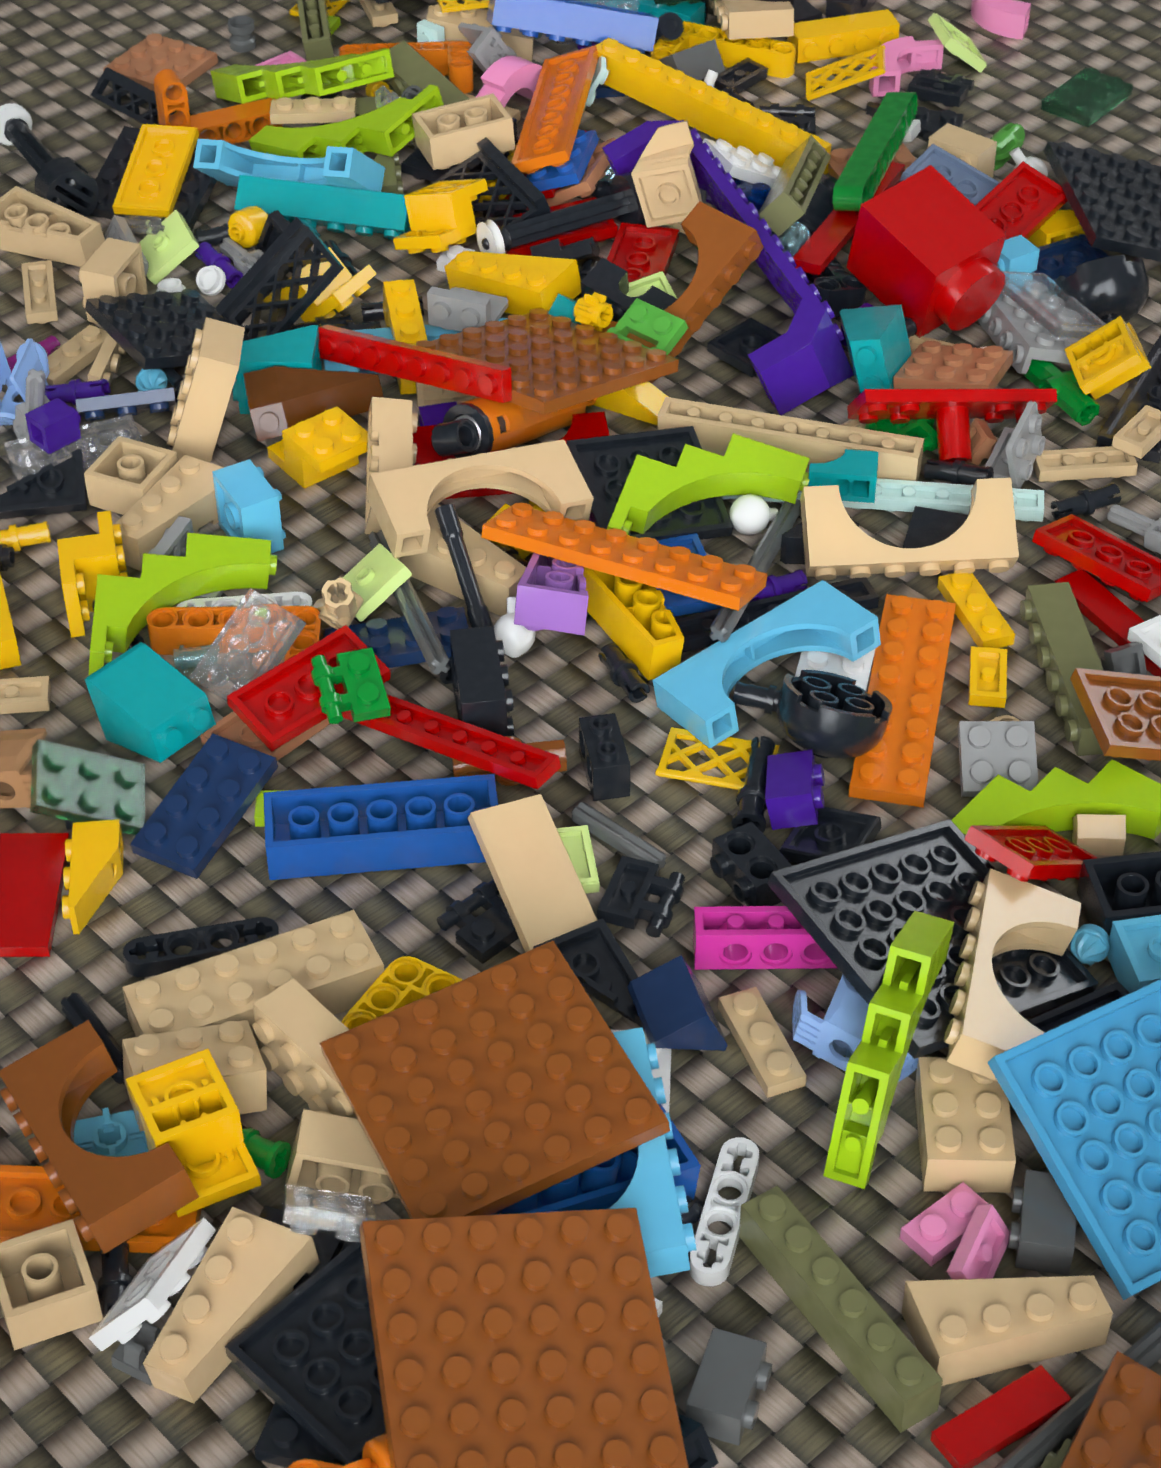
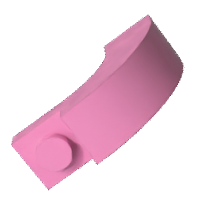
M972 0L971 16L979 26L989 32L1023 40L1028 29L1031 3L1013 0Z
M908 36L882 44L885 45L886 73L869 79V90L872 97L885 96L887 92H900L902 74L921 71V69H942L944 46L940 39L915 41L913 36Z
M517 56L503 57L494 62L481 76L484 85L476 97L494 94L503 107L506 106L515 92L532 100L542 66Z

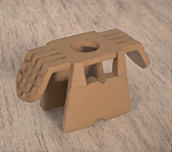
M45 728L0 731V809L33 808L36 804L52 803L69 788L74 776L73 765L69 760L57 757L48 761H35L27 765L47 736Z

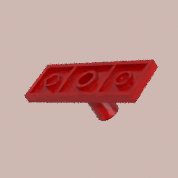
M865 389L847 406L848 419H859L861 424L876 423L879 421L878 419H890V422L893 424L907 423L910 419H936L939 460L948 462L964 460L967 464L972 462L969 419H984L986 423L1003 422L1004 419H1016L1018 423L1029 401L1037 402L1039 414L1046 413V410L1057 402V389Z

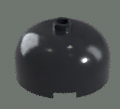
M1125 255L1109 256L1076 266L1077 271L1066 279L1065 276H1059L1053 283L1057 307L1063 318L1075 326L1085 328L1102 327L1119 316L1125 322L1143 308L1149 294V280L1144 261L1139 257L1134 261H1126Z
M801 670L799 677H794L788 673L785 675L777 701V716L785 734L805 750H813V755L820 758L848 759L864 755L878 745L885 734L893 707L890 700L879 691H873L871 695L861 687L856 686L857 680L825 671Z

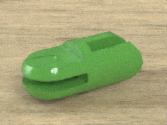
M1008 123L990 138L997 141L994 170L1001 168L1011 158L1009 153L1013 149L1022 147L1025 140V131L1020 124Z

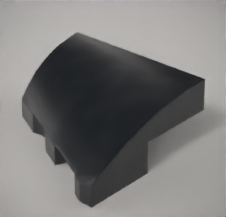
M591 237L568 245H564L559 239L531 246L530 251L532 256L576 259L578 261L598 256L600 248L598 242Z

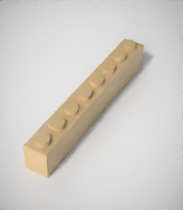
M665 397L658 414L657 430L693 426L702 449L721 456L725 455L734 433L810 458L806 472H809L810 463H825L836 460L845 453V449L878 451L877 478L918 481L921 471L924 438Z

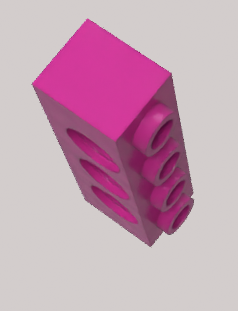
M786 906L694 907L693 952L695 970L837 968Z

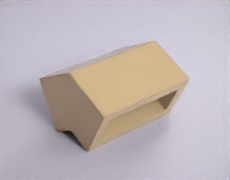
M1077 814L1073 817L1072 842L1092 855L1122 856L1126 842V815Z

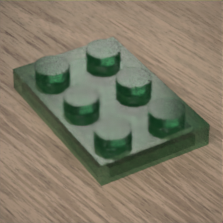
M1084 68L1042 99L1041 110L1082 126L1090 127L1132 94L1133 85L1124 82L1119 77H1111L1100 73L1097 69Z
M38 739L32 746L30 812L73 822L120 819L121 831L123 833L137 835L145 824V764Z

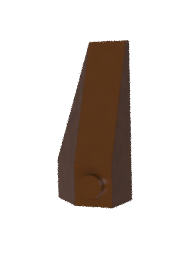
M275 365L243 374L249 411L258 442L282 436V430L336 406L348 416H354L369 411L372 397L384 398L379 375L373 373L290 368Z

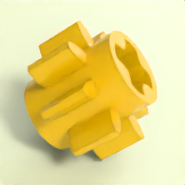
M596 292L592 295L585 293L584 297L580 298L575 304V321L585 325H592L594 330L601 332L603 328L610 324L613 317L612 305L606 303L607 296Z

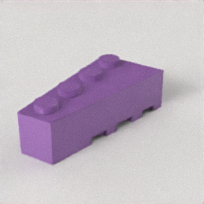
M533 553L517 585L514 624L522 625L531 631L546 629L585 636L589 596L588 591H586V578L583 577L584 567Z

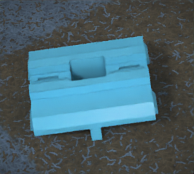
M107 1107L102 1108V1116L76 1121L74 1143L88 1152L102 1156L122 1157L148 1151L145 1132L139 1130L133 1110L110 1114Z

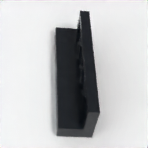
M106 67L90 96L141 124L158 125L155 92ZM110 82L113 86V92L106 96H102L105 88ZM130 94L131 102L122 105L121 97ZM147 103L149 111L140 115L139 106Z

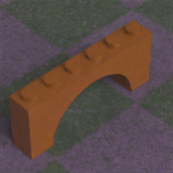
M701 201L697 203L681 223L689 242L698 248L699 258L695 275L684 293L664 310L685 320L689 327L668 356L671 357L677 356L682 351L686 342L701 328L704 320L714 308L719 306L722 298L740 280L741 275L759 257L764 248L756 229ZM611 321L601 332H607L609 328L615 327L618 322ZM631 333L626 336L642 343L646 347H656V345ZM657 379L650 380L649 382L653 384Z
M89 1020L1 1069L0 1077L6 1087L0 1090V1094L11 1113L17 1109L20 1110L13 1117L25 1138L34 1134V1137L27 1141L39 1162L41 1163L46 1159L50 1161L42 1167L54 1188L56 1189L64 1185L65 1188L60 1190L58 1194L70 1215L78 1211L81 1214L73 1220L86 1243L95 1238L103 1254L196 1200L199 1196L184 1166L168 1142L144 1153L122 1157L97 1155L82 1149L74 1143V1128L83 1104L102 1082L118 1072L104 1043Z

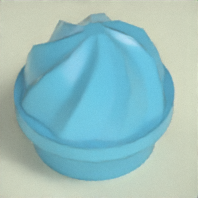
M142 368L136 376L135 383L138 391L166 388L168 379L165 372L160 368L148 370Z
M1094 924L1082 925L1070 942V952L1081 964L1087 963L1090 966L1095 962L1105 959L1110 950L1107 932Z

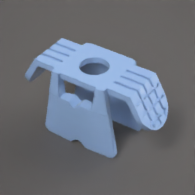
M27 339L18 348L16 354L17 362L12 373L0 341V392L2 391V385L6 384L8 387L2 402L0 400V426H13L15 406L22 403L14 402V398L19 394L25 402L26 377L29 370H42L46 375L45 385H48L47 377L50 371L47 353L33 339Z
M844 975L840 979L824 1020L808 1012L806 991L797 990L792 1011L793 1040L813 1050L812 1054L817 1058H822L846 1072L847 1062L861 1042L869 1005ZM908 1052L898 1082L908 1077L917 1068L918 1058L913 1059Z

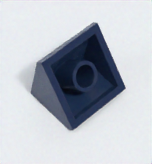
M682 955L630 981L627 988L650 1043H655L656 1048L726 1050L728 1044L704 989Z

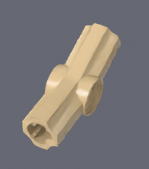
M341 577L333 581L327 580L321 590L323 598L318 599L313 607L320 611L319 618L322 620V628L333 627L338 630L345 625L349 627L364 600L352 590L351 582Z

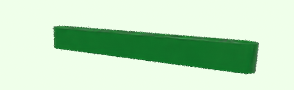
M916 92L886 93L834 186L833 208L835 211H859L862 203L873 198L916 117L918 107Z

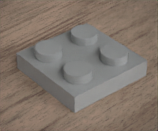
M959 721L957 729L961 797H975L998 774L1029 791L1038 784L1034 721Z

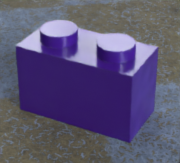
M813 750L768 755L765 800L772 830L818 824V809L824 808L822 786H825L822 763L815 764Z

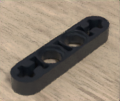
M257 917L135 938L129 941L123 948L125 968L129 974L135 977L160 975L279 935V927L273 919ZM265 935L266 938L258 939V936ZM244 937L245 942L240 943V938ZM219 939L232 941L231 945L225 948H215L212 946ZM179 946H189L192 948L185 955L172 953ZM164 951V956L160 957L159 952ZM146 955V958L138 959V956Z

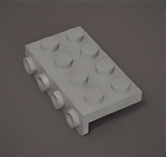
M1007 292L1004 295H999L991 308L978 319L979 324L996 346L1002 347L1003 350L1013 351L1012 366L1020 374L1027 373L1032 359L1070 364L1064 349L1080 340L1074 334L1072 328L1063 321L1061 315L1051 307L1050 302L1042 297L1034 296L1032 299L1021 298L1017 294Z

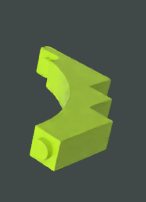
M382 48L363 54L352 53L289 64L261 66L234 64L211 70L216 98L243 104L266 97L279 99L283 97L291 98L302 94L320 97L394 77L390 50Z
M428 85L413 99L400 97L374 111L332 124L301 128L266 125L248 141L253 151L285 157L322 158L326 156L327 146L355 148L363 154L368 151L392 157L415 137L412 113L444 106L439 87Z
M734 433L724 456L685 444L676 467L637 454L607 530L621 529L627 535H630L631 531L644 534L655 522L668 513L692 502L720 496L753 494L795 504L799 491L802 492L803 487H807L810 481L808 479L809 472H806L810 458Z
M187 533L185 557L143 553L141 578L98 574L90 645L89 675L102 668L104 663L111 662L113 652L124 653L127 651L132 640L147 625L146 617L152 610L173 607L196 596L217 591L247 588L267 589L269 575L275 576L277 567V555L271 554V540Z
M1113 759L1089 783L1054 767L1031 791L998 774L951 821L966 836L970 826H1046L1058 832L1073 830V817L1077 814L1126 815V833L1155 839L1161 833V784Z
M914 910L890 945L883 982L869 1002L861 1042L847 1062L823 1174L824 1177L865 1189L869 1183L876 1147L885 1129L911 1040L928 995L947 958L954 927L953 921Z

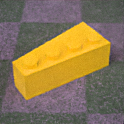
M462 251L444 267L450 289L459 287L506 297L508 299V307L505 312L514 315H524L535 308L545 309L549 313L558 293L574 299L581 293V279L576 259Z
M584 567L583 577L586 578V591H588L589 596L587 612L614 643L618 645L622 652L635 663L648 681L655 679L679 665L684 636L671 610L666 609L664 605L665 597L661 590H657L653 586Z

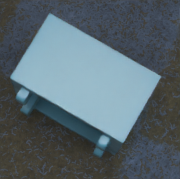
M248 459L212 471L219 526L225 534L230 537L271 540V554L283 550V539L286 538V533L282 529L279 500H282V494L278 489H273L267 482L261 467H256Z
M1161 915L1113 921L1109 937L1110 950L1107 957L1118 982L1132 993L1160 980Z

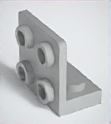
M475 23L459 24L458 29L472 44L467 53L483 73L497 60L506 56H517L515 51L506 46L502 41L501 33L496 31L494 27H483Z

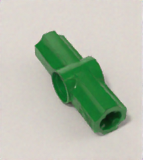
M1031 360L1027 373L1023 375L1038 389H1057V402L1052 406L1058 405L1081 426L1090 424L1093 418L1099 414L1100 405L1088 394L1085 395L1074 372L1072 370L1062 372L1050 361Z

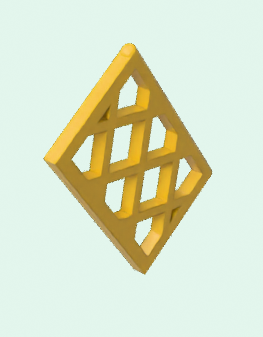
M885 45L807 72L805 74L807 100L810 101L885 74ZM859 64L864 65L859 71L854 70ZM822 74L818 79L813 78L815 76ZM832 74H837L832 81L827 80ZM819 86H823V87H824V88L815 90V89H817Z
M671 727L655 775L740 790L745 784L741 779L746 777L747 767L734 773L726 763L741 757L748 764L752 741L728 737L717 745L730 747L734 750L718 756L712 748H708L688 730ZM676 739L694 741L695 744L680 749L675 742ZM775 745L773 755L779 753L780 745ZM703 750L711 760L695 766L687 756ZM680 760L688 770L678 771L667 769L669 764ZM718 767L726 777L719 778L703 775L702 773Z

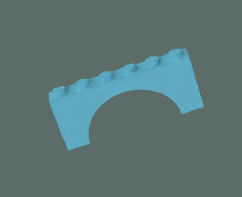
M213 139L197 140L193 168L215 178L217 181L234 187H238L239 175L378 192L382 191L385 172L384 166L355 148L327 146L325 157L295 158L261 153L230 144L224 140Z
M821 580L731 633L726 642L721 643L718 641L653 679L657 707L708 748H712L739 731L735 703L729 698V694L737 681L747 672L770 659L804 651L834 653L854 662L881 645L878 617L824 580Z
M643 1027L612 1032L658 1105L666 1103L662 1077L653 1078L652 1075L653 1069H659L655 1043L646 1044ZM669 1112L664 1114L669 1120L670 1132L637 1146L638 1162L631 1183L620 1199L609 1208L637 1209L650 1278L691 1270L688 1252L696 1251L692 1223L683 1224L681 1213L689 1212L684 1185L675 1186L673 1176L681 1175L676 1148L667 1149L666 1140L674 1139Z

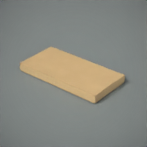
M541 794L470 813L468 821L525 952L532 950L533 946L597 921Z

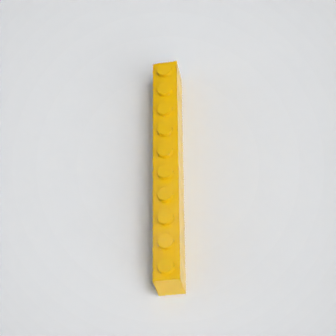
M607 38L596 45L599 58L600 56L606 58V67L609 70L604 85L676 120H687L689 126L715 139H722L734 148H738L740 145L751 150L755 155H759L760 152L765 153L775 160L773 163L775 166L782 168L786 158L812 135L797 128L794 124L774 117V115L759 110L747 102L738 100L724 91L717 90L703 81L696 80L680 70H675L659 60L652 59L636 49H631L615 39ZM812 135L830 154L832 144L822 140L817 135ZM828 162V164H827V166H826V169H825V171H824V173H823L824 175H826V174L828 173L829 162Z

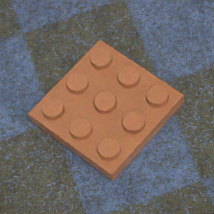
M152 33L135 46H132L124 54L115 58L103 68V71L108 67L155 92L154 78L161 70L171 69L175 71L186 87L218 63L217 53L208 51L203 47L192 46L181 40H173L163 37L161 34Z
M926 341L916 348L893 377V389H995L1013 364V351L1003 350L1000 346L973 348L972 345L967 343L947 346L941 345L938 341Z

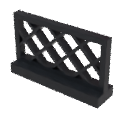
M486 137L477 143L479 152L432 182L433 184L438 181L484 178L486 180H497L495 187H488L487 191L477 195V200L472 201L474 216L476 211H487L486 218H475L476 229L479 222L485 223L487 220H492L497 226H505L551 212L545 196ZM481 163L483 165L481 172L469 173L478 164ZM492 195L491 202L479 203L481 196ZM500 195H512L510 202H498ZM507 210L505 217L493 218L495 211ZM514 210H527L520 217H513Z
M296 217L215 309L230 324L245 327L244 336L247 340L257 338L258 331L267 330L266 336L285 332L298 320L344 267L322 242L320 234L313 227ZM314 244L312 256L304 257V254ZM329 262L331 266L323 275L318 276L320 263ZM311 264L309 277L301 278L302 265ZM293 268L292 279L283 280L286 274ZM308 284L307 293L302 298H298L299 286ZM290 287L289 300L280 301L282 288ZM273 290L271 302L263 303V300ZM287 307L286 316L282 321H277L279 308ZM262 310H270L268 323L259 324ZM252 313L251 325L243 326L242 323Z

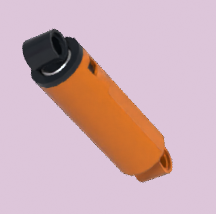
M477 397L457 404L447 411L443 423L437 424L432 430V445L438 455L442 457L454 455L456 458L510 449L570 426L572 424V414L585 413L586 407L595 404L597 398L543 415L511 402L499 403Z

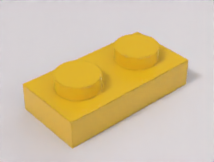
M971 646L968 705L1005 708L1007 697V649Z

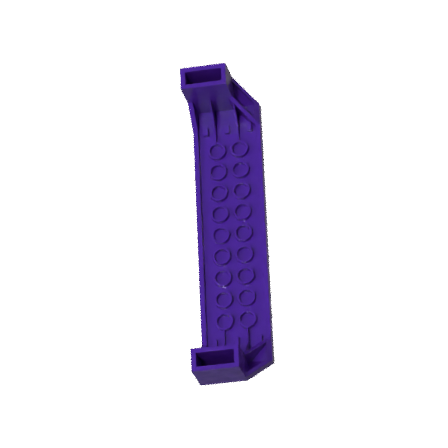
M683 120L646 121L602 147L615 176L633 171L658 127ZM696 128L690 130L694 143L690 159L698 187L706 191V202L712 204L717 210L756 229L764 248L755 262L794 314L786 333L748 354L767 398L778 414L783 415L814 396L854 376L840 343L844 336L838 325L831 322L835 315L826 300L820 302L822 298L813 283L808 286L809 280L801 267L795 269L797 265L788 250L783 252L784 247L776 234L772 235L765 219H760L752 202L748 204L743 190L740 187L737 188L730 173L725 172L718 157L714 158L706 142L703 143Z

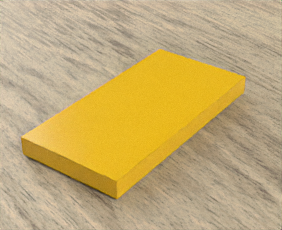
M142 124L112 206L114 214L167 218L173 213L199 137L197 127Z

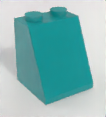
M902 305L841 309L840 317L850 362L860 394L865 389H893V377L912 355Z
M318 325L306 326L243 341L239 369L232 389L233 400L238 401L240 414H250L244 373L275 365L322 370Z
M138 643L84 679L106 740L161 763L216 725L206 693L145 643Z

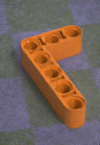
M406 42L442 75L449 76V81L464 94L474 90L473 59L467 53L472 46L470 42ZM399 43L346 44L339 47V56L352 53L363 54L382 48L390 49Z
M164 69L158 72L154 78L159 125L197 127L199 132L198 138L224 140L230 144L248 141L266 125L282 127L283 125L270 123L271 100H277L273 98L190 115L187 89L177 73L171 69Z
M312 606L163 607L152 610L146 617L151 649L159 655L285 654L286 661L323 639L322 620L319 618L320 611Z

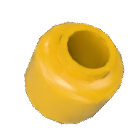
M248 206L234 212L228 220L230 238L244 249L257 246L268 214L257 206Z

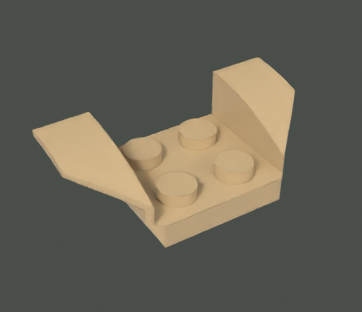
M687 120L658 127L631 173L647 228L666 226L679 229V232L685 234L681 223L699 201L703 202L690 159L694 143Z

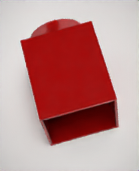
M929 165L861 204L846 268L885 306L902 305L904 318H911L916 324L917 334L915 335L918 338L944 323L951 330L958 331L970 326L981 318L995 303L1004 288L1006 276L997 267L1006 234L932 165Z

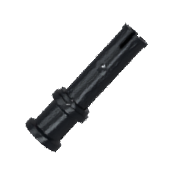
M761 736L759 748L758 737H755L751 742L745 784L736 796L738 812L732 818L733 829L752 821L762 833L765 831L768 755H773L775 749V742L766 736Z

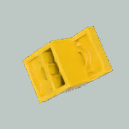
M486 178L438 181L404 195L411 231L393 238L395 250H408V254H415L431 249L432 253H439L449 250L448 245H458L467 242L466 237L476 234V223L471 201L477 200L478 194L488 190Z
M329 247L328 249L344 269L300 316L304 322L315 321V318L323 316L325 319L332 318L337 314L333 309H336L338 313L353 302L352 294L357 298L371 287L367 282L376 275V272L370 265H367L352 276ZM329 262L320 263L318 276L323 275L331 266ZM307 264L302 268L301 278L309 277L311 264ZM308 284L299 286L298 298H302L307 293ZM290 287L282 288L280 301L289 300ZM272 292L263 300L264 303L271 302Z
M1121 316L1064 349L1079 387L1085 395L1090 393L1094 400L1110 393L1118 386L1151 368L1134 328L1130 322L1125 323Z
M336 406L282 430L283 439L267 447L268 457L305 489L358 465V456L367 452L368 431Z
M111 510L97 512L99 534L57 539L61 584L71 638L85 636L84 621H90V612H94L92 603L96 595L97 575L128 577L127 572H122L127 571L123 545H119L123 544L120 523L113 524Z
M209 1049L126 1078L128 1091L143 1122L148 1151L168 1142L184 1166L199 1196L196 1200L175 1211L178 1218L261 1186L260 1174L244 1144L239 1109Z

